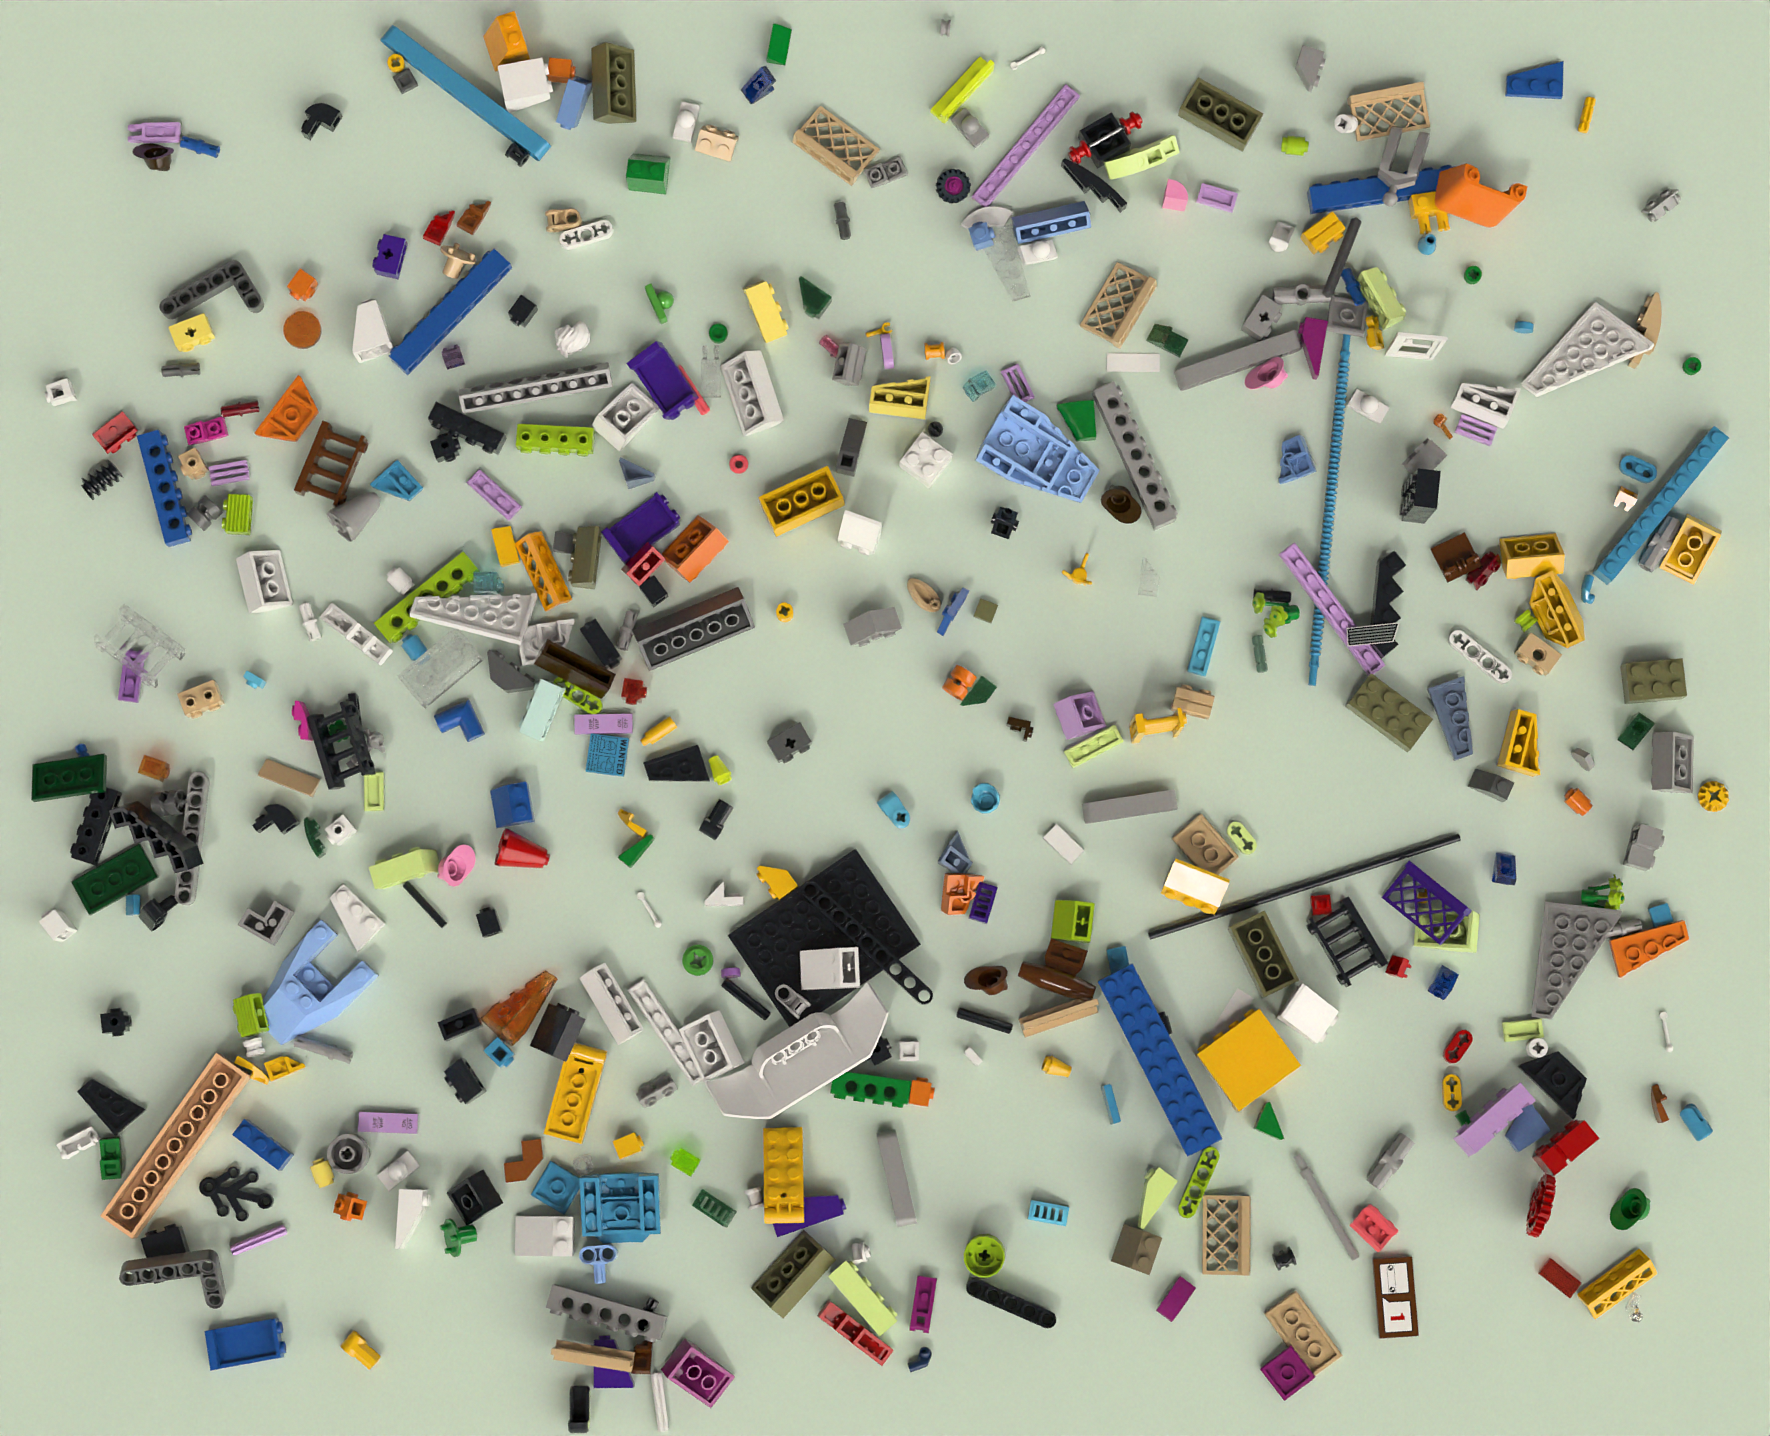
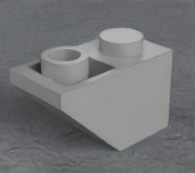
M1303 45L1295 69L1307 91L1311 92L1313 86H1318L1320 76L1317 74L1319 69H1323L1326 59L1323 58L1324 51Z

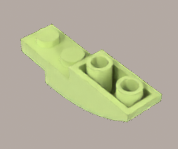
M1169 135L1142 148H1134L1104 161L1108 178L1112 180L1166 162L1167 158L1180 152L1175 135Z

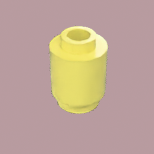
M324 1158L312 1161L313 1166H310L314 1181L318 1184L319 1188L334 1183V1175L329 1161H324Z

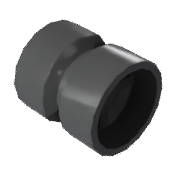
M205 495L198 502V507H193L186 514L205 531L212 524L211 520H216L223 512Z

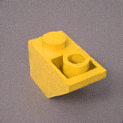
M765 866L757 867L758 873L756 875L762 883L766 882L770 887L768 892L773 899L777 897L781 900L798 888V885L787 870Z

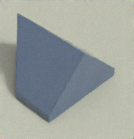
M620 457L619 463L628 489L655 480L654 473Z
M957 831L939 858L938 864L952 873L966 874L973 862L970 861Z

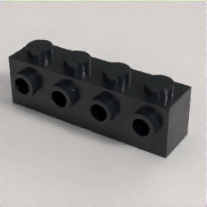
M435 402L428 416L431 426L435 429H444L455 438L461 437L472 446L478 445L482 447V450L489 454L495 453L499 455L507 439L503 432L439 402Z
M106 787V792L89 795L91 800L89 806H86L84 809L83 817L85 818L83 823L77 829V841L72 844L70 849L71 858L94 866L98 865L112 825L109 810L118 807L122 796L121 792Z

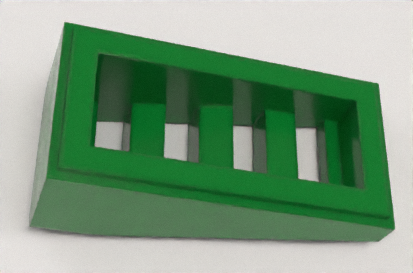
M651 834L647 835L620 854L618 859L629 868H632L655 838Z

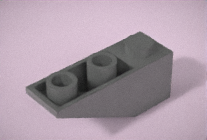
M852 418L848 419L836 464V473L855 476L867 422Z

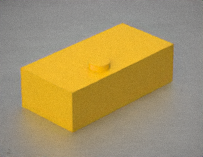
M828 466L758 497L776 537L845 506L844 498Z

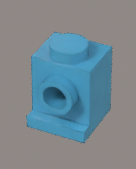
M499 1037L483 1050L500 1068L503 1066L507 1068L515 1060L513 1058L515 1053ZM501 1050L505 1052L503 1058L498 1056V1052Z

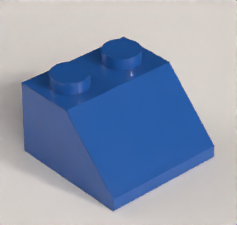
M527 782L509 784L490 790L496 828L535 822L529 784Z

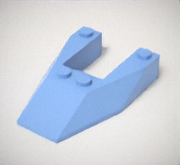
M320 920L304 936L282 962L263 999L266 1020L269 1025L268 1032L281 1045L295 1039L297 1035L301 1036L338 1017L379 976L366 962L361 961L334 987L311 963L338 936L323 920Z

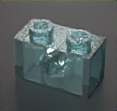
M474 572L473 591L476 595H501V592H504V581H502L497 572Z

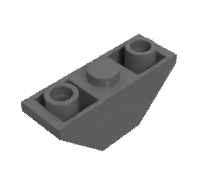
M489 649L487 655L490 679L493 683L507 693L534 690L535 683L533 682L535 679L527 673L523 675L519 672L520 668L513 662L508 664L503 660L505 658L504 655L497 650L492 652Z

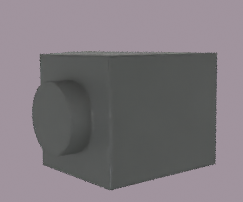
M1475 769L1468 787L1503 803L1508 799L1515 782L1497 774Z

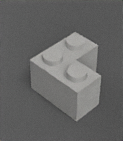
M895 607L871 610L843 624L850 645L859 644V647L870 644L869 640L871 639L877 640L883 636L885 638L896 635V631L902 629Z
M1643 824L1633 827L1623 865L1643 871L1653 867L1655 863L1654 851L1662 847L1665 836H1662L1663 830Z
M274 901L265 917L247 908L238 926L275 946L295 912Z

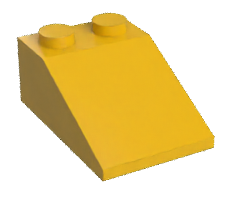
M1687 514L1659 568L1694 585L1721 537L1722 530Z

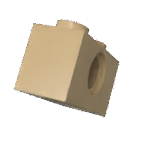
M1529 633L1514 653L1520 662L1528 663L1533 667L1532 670L1535 673L1543 674L1544 676L1549 674L1562 656V654L1533 633ZM1534 651L1541 654V660H1536L1533 657Z

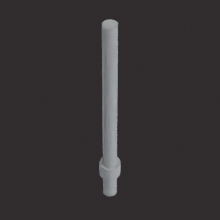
M1301 1154L1296 1155L1293 1158L1301 1170V1176L1307 1180L1352 1261L1359 1258L1312 1175L1314 1173L1310 1166L1306 1165Z

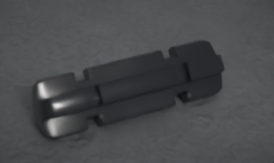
M650 1297L646 1302L647 1306L643 1310L654 1312L653 1310L657 1308L659 1302ZM642 1319L639 1322L641 1330H645L644 1326L648 1324L646 1319Z

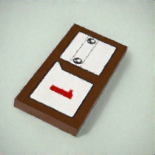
M1412 1257L1372 1259L1379 1339L1419 1336Z

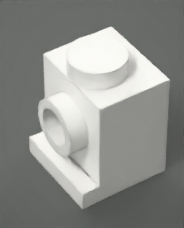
M67 378L45 385L47 389L45 397L47 402H51L53 406L77 400L72 383ZM60 392L64 393V395L58 397Z

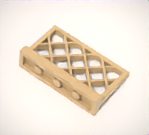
M1418 82L1349 96L1347 102L1348 106H1350L1351 114L1360 121L1355 130L1356 141L1389 136L1392 126H1395L1394 123L1399 116L1408 122L1405 128H1402V133L1429 128L1430 122L1423 91L1425 89L1424 83ZM1419 95L1421 103L1418 108L1408 103L1412 96ZM1397 99L1404 103L1399 112L1390 106ZM1381 103L1386 107L1382 115L1372 110L1375 104ZM1406 105L1415 111L1410 119L1401 114ZM1356 107H1363L1368 111L1363 119L1356 115ZM1388 109L1397 114L1392 123L1383 117ZM1369 113L1379 118L1374 127L1365 121ZM1419 113L1424 117L1425 124L1417 125L1412 120ZM1380 120L1389 125L1386 132L1376 129ZM1362 124L1372 129L1366 136H1360L1359 128Z
M822 106L814 112L800 130L798 129L794 133L792 141L851 186L880 151L879 148ZM820 113L827 117V122L817 123V116ZM831 126L841 127L842 133L832 134ZM818 127H828L829 134L819 135ZM807 128H815L816 135L809 136L805 133V130ZM843 137L844 145L834 146L833 138ZM846 137H854L857 139V144L847 145ZM820 139H830L831 146H822ZM858 148L859 156L849 157L848 149ZM861 148H869L873 152L871 155L862 156ZM835 150H845L846 157H837ZM860 160L861 166L856 171L850 166V161Z
M1117 262L1081 322L1080 327L1113 343V346L1120 349L1157 287L1156 279L1150 276L1148 278ZM1120 269L1126 272L1127 278L1116 280L1115 275ZM1140 279L1144 281L1141 287L1133 289L1131 280ZM1129 281L1131 290L1120 293L1118 284ZM1116 285L1118 294L1107 296V288ZM1132 293L1133 301L1124 305L1121 296ZM1119 297L1121 306L1111 308L1109 300ZM1107 301L1109 309L1098 312L1097 305ZM1123 309V318L1114 321L1112 312ZM1110 313L1112 321L1101 324L1099 316ZM1098 318V326L1091 327L1087 325L1089 319ZM1114 325L1115 331L1111 337L1104 334L1103 328Z
M1093 998L1091 1001L1076 999L1018 1020L1024 1037H1028L1098 1013L1096 1006L1099 1003L1097 998Z
M1203 1195L1202 1274L1250 1276L1251 1196ZM1207 1199H1215L1221 1206L1212 1213L1207 1208ZM1229 1200H1238V1209L1232 1214L1224 1205ZM1222 1207L1231 1215L1223 1224L1215 1216ZM1207 1211H1208V1213L1211 1215L1208 1219H1207ZM1212 1217L1221 1225L1213 1233L1207 1228V1222ZM1232 1217L1238 1223V1229L1233 1234L1224 1226ZM1222 1227L1230 1234L1223 1243L1215 1236ZM1212 1237L1220 1244L1213 1253L1207 1248V1242ZM1232 1237L1238 1243V1248L1233 1253L1225 1247V1244ZM1222 1247L1230 1254L1223 1263L1215 1256ZM1212 1256L1220 1264L1215 1271L1207 1270V1261ZM1233 1257L1238 1262V1271H1229L1224 1264ZM1221 1267H1223L1226 1271H1218V1270H1219Z
M558 1339L556 1340V1346L551 1349V1355H554L553 1360L632 1372L635 1352Z

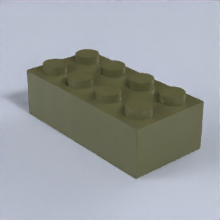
M1198 77L1180 107L1178 116L1243 152L1261 122L1263 113Z
M1373 674L1366 678L1345 706L1406 752L1412 749L1433 720Z
M1265 911L1228 928L1261 998L1299 981Z

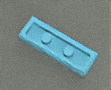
M1201 617L1187 672L1206 677L1221 621Z

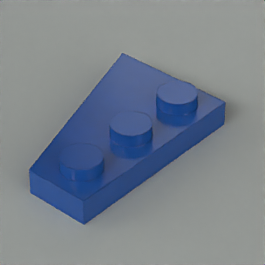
M1564 61L1507 76L1505 96L1562 99Z

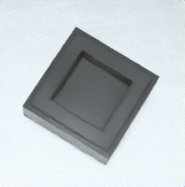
M409 68L393 76L401 94L418 86Z

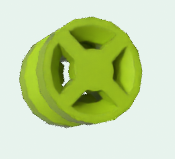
M1529 609L1514 620L1516 624L1521 626L1523 632L1538 621L1536 617L1531 615Z

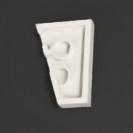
M344 884L330 897L357 952H359L385 923Z

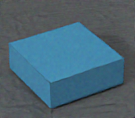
M140 895L126 896V915L140 914Z
M1668 903L1648 909L1653 927L1673 922Z

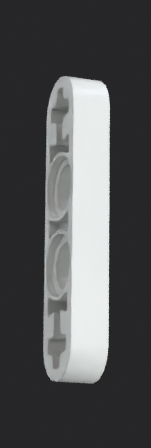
M1456 630L1449 635V645L1495 682L1505 684L1511 679V670L1461 630ZM1453 635L1455 637L1460 635V641L1463 643H1465L1466 641L1469 642L1463 650L1461 649L1463 644H1461L1460 642H1453L1455 640ZM1468 647H1476L1477 655L1470 656L1467 652ZM1484 658L1492 660L1491 668L1483 666L1482 661ZM1496 665H1498L1499 667L1497 668V670L1499 672L1505 671V676L1507 677V679H1500V674L1497 671H1495L1494 673H1492L1491 671L1496 667Z

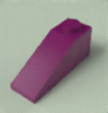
M1305 317L1304 321L1299 324L1298 333L1301 334L1300 341L1312 379L1316 380L1319 376L1328 321Z

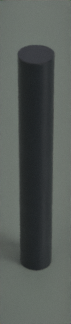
M409 882L403 885V888L441 928L447 925V922Z

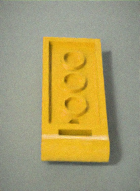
M579 1043L574 1044L567 1061H563L543 1134L583 1144L607 1051ZM581 1068H584V1073H580Z
M802 1127L763 1128L765 1224L804 1223Z

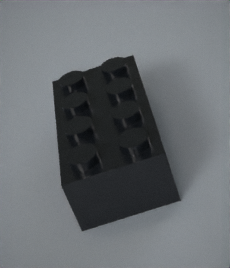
M1417 468L1414 474H1411V478H1408V481L1405 482V486L1403 485L1401 490V497H1404V501L1400 505L1399 515H1402V521L1425 524L1435 512L1438 504L1441 471Z

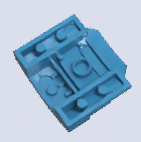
M603 1173L584 1175L579 1178L582 1237L595 1236L603 1244L643 1242L650 1234H661L659 1173Z

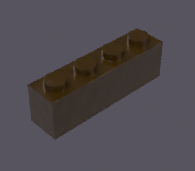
M549 639L541 647L534 662V665L600 699L609 691L616 675Z

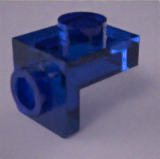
M1442 965L1433 983L1428 988V992L1435 997L1445 1000L1452 991L1459 974Z

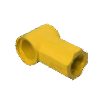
M354 1330L340 1345L346 1353L358 1359L369 1370L381 1358L366 1343V1340Z

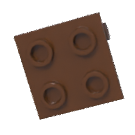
M1465 532L1430 549L1447 583L1482 566L1479 561L1480 558L1475 553Z

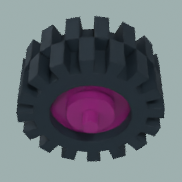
M959 169L947 170L938 177L936 192L944 202L951 204L961 202L970 193V179L966 176L965 172Z

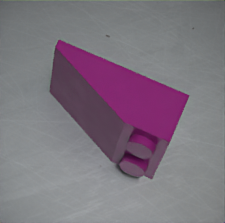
M684 1338L661 1368V1371L670 1381L710 1408L713 1407L735 1378L732 1373L686 1338Z

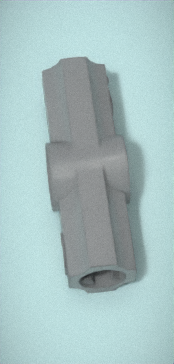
M1301 284L1294 287H1273L1272 294L1273 301L1277 304L1305 305L1306 303L1331 302V297L1326 298L1322 294L1325 285L1307 286ZM1297 292H1304L1306 298H1300Z
M1670 516L1665 518L1659 530L1647 544V550L1639 560L1638 565L1642 569L1651 573L1654 571L1662 556L1671 547L1672 539L1682 525L1679 520Z
M1400 1133L1391 1147L1381 1155L1377 1162L1378 1165L1369 1175L1367 1181L1381 1190L1391 1175L1395 1174L1400 1168L1404 1157L1415 1143Z

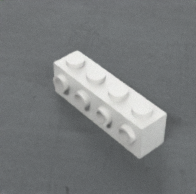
M606 963L592 968L580 977L582 984L618 1045L644 1030Z

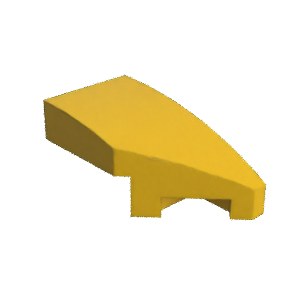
M620 808L618 815L634 833L645 838L648 833L647 830L632 823L635 816Z
M241 1056L236 1057L235 1064L252 1070L251 1079L266 1085L268 1084V1076L258 1066Z
M281 1056L265 1062L264 1067L270 1082L305 1068V1064L294 1061L289 1057Z

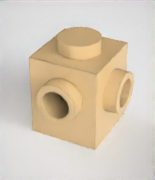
M196 448L178 456L182 463L180 466L184 476L188 475L192 480L204 477L205 473L209 471Z

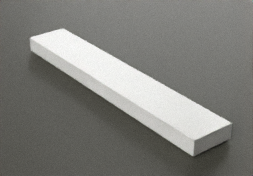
M642 979L629 988L628 992L690 1084L694 1086L702 1079L686 1044L645 980Z

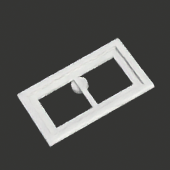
M1398 332L1386 350L1385 356L1434 360L1448 338L1444 336ZM1412 339L1432 340L1433 343L1431 345L1413 344ZM1401 346L1429 348L1426 353L1398 351Z

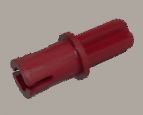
M258 400L222 406L221 415L222 417L236 415L242 417L243 414L260 412Z

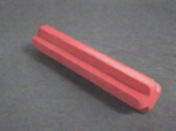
M678 365L699 397L695 401L696 408L701 415H705L710 411L709 406L683 367Z

